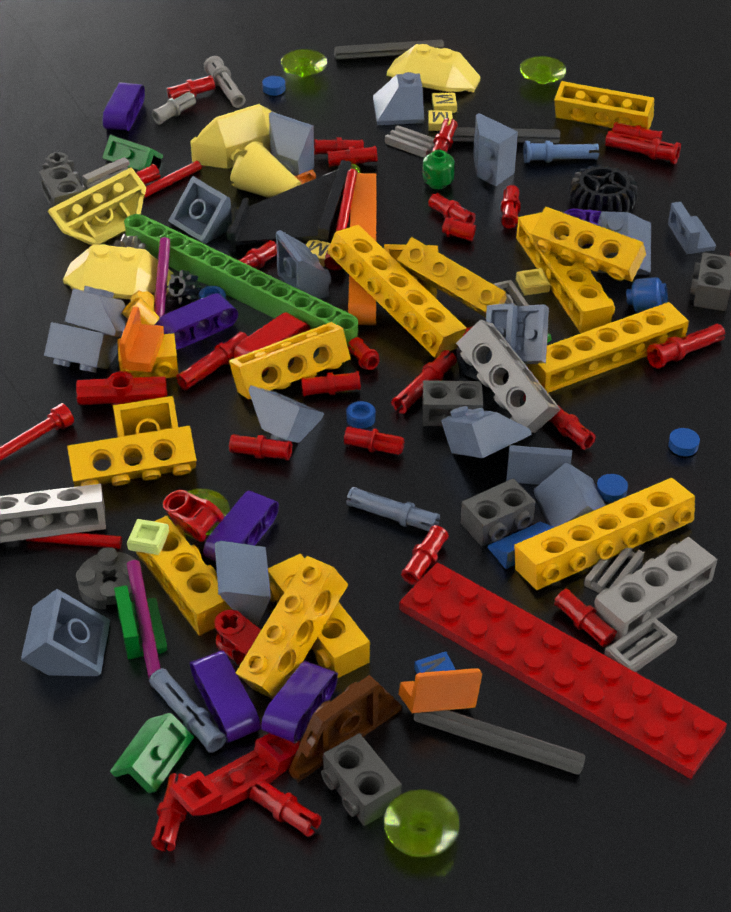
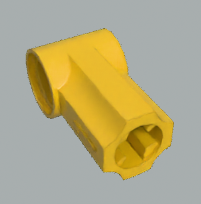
M138 290L131 296L130 303L122 311V314L128 319L132 308L139 307L141 324L155 325L159 320V316L154 312L155 297L149 291L142 292Z

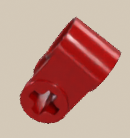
M176 490L170 493L163 502V508L174 525H179L184 533L200 542L206 539V533L216 522L220 523L224 519L223 513L215 504L207 499H201L188 493L186 490Z
M224 610L216 616L214 622L215 629L218 632L215 639L216 646L240 666L262 629L258 628L240 612Z

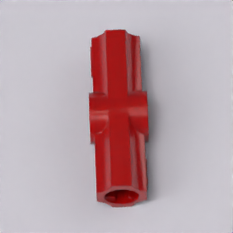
M119 371L111 374L108 379L77 380L76 383L78 405L111 404L113 407V405L167 397L165 376L133 378L130 373Z

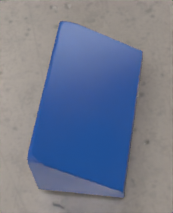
M538 522L488 545V549L503 567L507 569L515 565V544L550 530L554 526Z

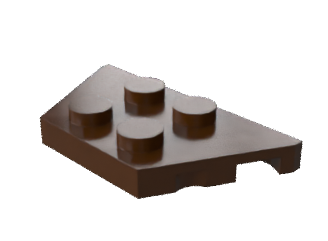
M370 675L360 682L350 684L342 694L332 701L322 703L313 713L289 768V774L297 783L323 765V753L359 733L364 737L401 711L403 706Z

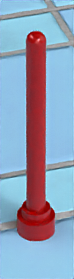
M349 169L347 172L336 232L346 229L348 225L357 179V171L355 169ZM326 252L325 266L331 270L343 269Z
M63 403L51 409V413L47 415L48 418L1 446L0 461L52 429H65L74 424V417L69 408Z

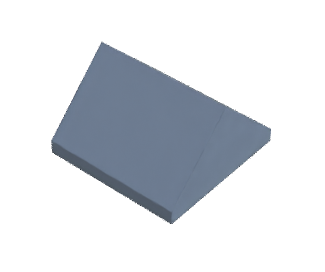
M192 176L168 221L206 244L227 232L229 225H232L231 200L226 195Z
M509 445L507 481L514 478L518 483L539 485L564 463L567 462L571 465L572 450Z
M567 462L534 489V495L548 525L554 527L606 506L593 479Z
M226 541L216 542L218 594L233 610L240 612L258 627L271 598L266 547Z

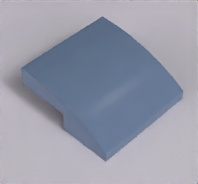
M514 303L487 305L486 321L494 324L524 364L546 363L548 306L545 304L517 306ZM489 351V352L487 353V356H486V361H487V362H489V361L491 360V357H492V352H491V351Z

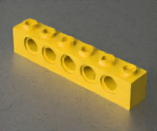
M542 212L518 217L516 239L535 267L543 269L550 283V289L579 332L583 333L611 323L612 315L615 313L614 302L611 298H608L603 291L602 285L591 274V270L585 267L583 263L575 260L574 262L566 261L557 253L551 251L550 253H545L535 246L531 233ZM562 235L558 238V240H563L567 238V236Z
M356 225L335 232L327 253L434 358L439 356L443 350L452 351L458 347L456 343L463 337L466 327L362 227Z
M670 302L547 345L546 363L527 364V367L547 393L646 357L649 345L665 343L668 338L673 336L679 338L686 336L689 320Z
M673 478L664 480L515 544V570L536 590H539L597 564L600 559L607 560L614 557L627 547L634 548L693 522L695 495Z

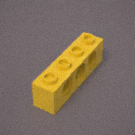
M561 81L554 99L556 118L613 128L614 123L618 122L631 126L639 124L642 125V128L650 129L654 117L653 97Z
M549 207L544 208L531 233L535 246L540 251L557 253L566 261H578L592 271L601 270L607 272L609 276L619 281L625 279L632 282L646 256L644 242ZM568 235L567 238L563 240H558L560 236ZM586 244H593L588 249H582ZM610 253H617L613 258H606Z
M413 237L409 239L397 259V262L409 273L486 317L487 305L504 304L507 299L504 290Z
M330 322L229 360L237 392L247 399H251L248 391L251 385L270 391L273 389H285L291 386V382L301 378L315 377L317 372L322 370L339 368L343 362L351 360L343 328ZM319 348V354L313 358L315 350ZM294 357L293 365L288 368L289 360ZM269 367L268 374L262 378L263 370Z
M190 425L67 446L74 487L111 482L113 486H120L130 483V479L142 477L145 481L160 478L161 474L173 472V475H184L190 473L191 469L196 468L197 462ZM165 449L172 456L168 460L162 461L156 458L155 453L158 450ZM131 454L138 455L141 458V462L135 466L126 464L124 460ZM101 459L111 463L110 467L105 471L95 469L94 464Z
M164 516L154 521L169 525V534L160 555L137 551L136 554L200 636L215 628V618L220 612L233 609L218 594V581L215 569L211 565L207 566L204 563L200 551L194 544L190 545L182 528L179 525L175 526L168 516Z
M301 553L268 568L271 602L276 601L278 604L304 561ZM338 602L311 649L315 653L318 665L337 672L339 678L370 663V641Z
M306 556L235 673L253 690L273 699L305 659L348 586V583L333 566Z

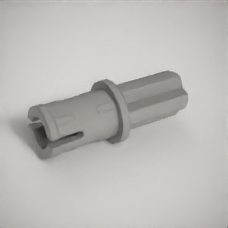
M187 92L176 99L170 98L166 104L152 110L151 114L157 124H161L173 116L178 117L182 111L196 104L195 96L193 93Z

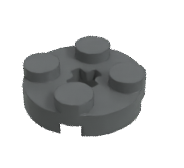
M107 547L101 549L97 555L86 560L76 572L77 585L83 601L92 607L107 609L106 605L116 604L114 588L127 585L130 601L132 602L133 596L127 563L136 559L126 553L117 552L114 548ZM108 577L116 578L115 582L109 580L106 583H104V579Z

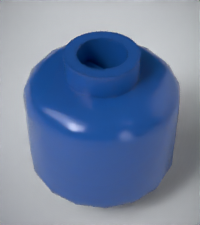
M658 277L636 279L632 283V289H627V304L633 305L636 313L668 302L666 283H662Z

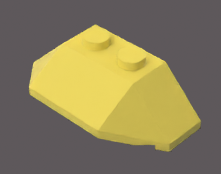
M427 44L414 45L395 59L387 70V76L392 78L396 74L407 72L420 73L422 87L445 92H461L465 90L467 92H474L480 82L479 74L460 52L452 51L448 48H434Z
M256 104L215 117L200 132L198 137L195 136L190 141L192 162L199 161L204 166L232 168L238 156L244 157L248 152L244 148L251 142L260 143L270 152L269 113L273 111L261 104Z
M131 167L48 209L47 212L62 233L90 245H102L125 232L124 221L128 216L141 214L146 186Z
M93 244L70 263L63 278V283L72 289L83 291L85 286L114 292L113 298L131 300V296L138 290L142 292L149 291L154 296L158 260L145 249ZM169 269L167 277V286L171 279V274L174 275V273Z

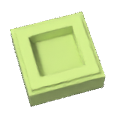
M137 519L127 541L128 550L160 555L169 534V525Z

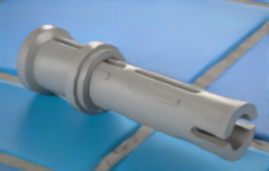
M219 56L209 57L204 63L205 72L212 76L215 85L221 87L233 107L239 108L243 106L246 99L231 79L230 70L224 66V62Z

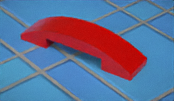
M268 733L256 740L255 748L252 752L207 776L198 771L170 786L169 792L192 816L211 814L229 808L249 798L253 786L261 790V787L256 784L258 780L264 779L270 784L287 771L301 742L293 743Z

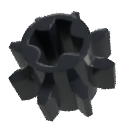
M180 270L179 276L171 274V279L167 286L171 294L170 299L176 300L179 304L188 305L189 299L197 301V296L202 289L197 281L199 276L190 274L189 271Z

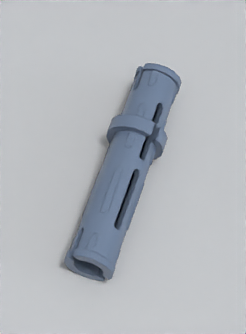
M352 487L347 495V498H351V500H346L347 506H353L399 521L400 525L404 527L411 525L429 531L431 526L439 525V522L436 520H440V514L417 508L411 502L404 504L357 489V487Z
M162 668L155 671L149 679L152 688L161 695L170 708L181 718L183 726L201 741L208 752L212 753L219 750L224 745L226 737L212 723L210 714L206 709L199 708L166 669Z

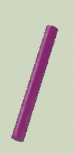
M167 237L161 238L159 243L154 312L159 318L165 314L170 239Z
M131 560L127 563V570L148 679H150L151 675L161 669L140 562L138 560Z

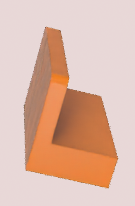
M139 307L132 308L119 342L123 370L151 372L164 338V326L141 324Z
M478 668L417 673L415 681L400 682L398 694L411 713L476 708L483 674Z

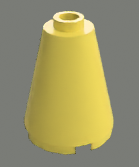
M251 142L244 148L248 152L244 157L238 156L230 175V180L234 182L231 184L233 187L267 198L301 185V182L258 142Z

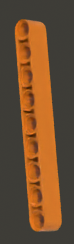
M357 173L350 210V227L359 225L375 241L376 173ZM349 275L348 313L358 319V325H376V300Z

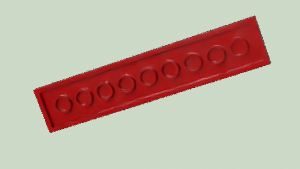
M438 562L399 602V610L689 779H692L725 733L726 722Z

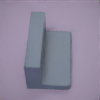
M682 202L671 203L668 225L685 253L693 254L715 250L716 244L697 216H690Z

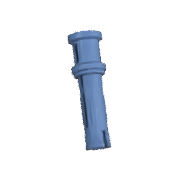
M525 141L523 158L525 163H529L531 160H544L545 163H550L553 159L597 160L599 153H589V150H599V145H553V142L545 141V143Z

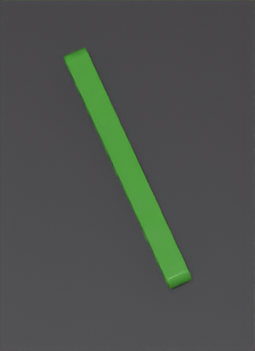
M133 214L125 219L126 236L136 235L141 243L146 244L145 250L157 260L160 239L163 237L170 239L169 267L179 272L180 270L189 271L190 274L198 275L197 281L207 286H218L225 291L226 295L273 318L288 312L308 324L311 329L332 322L343 328L347 346H350L348 343L353 338L358 337V319L354 315L144 215Z

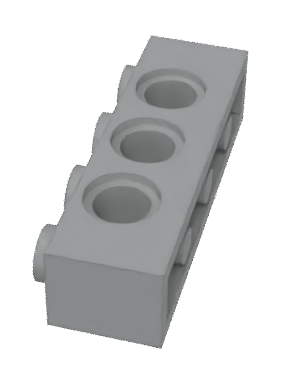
M480 319L456 343L462 350L460 355L463 360L470 366L475 367L479 372L477 378L483 385L492 389L495 393L493 396L494 400L500 407L509 411L512 415L511 420L536 433L561 410L493 323ZM491 351L492 357L491 360L487 363L486 356L487 353ZM508 372L509 379L507 383L503 384V376ZM525 393L526 402L523 406H520V397Z
M101 484L0 496V543L106 529Z
M687 537L678 544L670 545L665 553L656 559H649L635 573L625 575L611 589L601 591L594 601V608L597 610L596 614L617 631L614 638L617 641L652 616L658 619L713 580L718 559L690 537Z

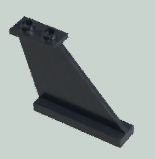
M341 160L338 170L249 206V199L243 198L240 208L235 209L234 223L229 225L227 230V240L231 243V252L236 253L239 245L266 243L269 240L276 242V231L280 230L298 241L319 240L331 243L338 222L347 172L351 169V162Z

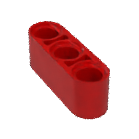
M282 313L242 340L234 351V358L309 331L311 328L308 324L290 313ZM269 367L265 368L262 373L268 370Z

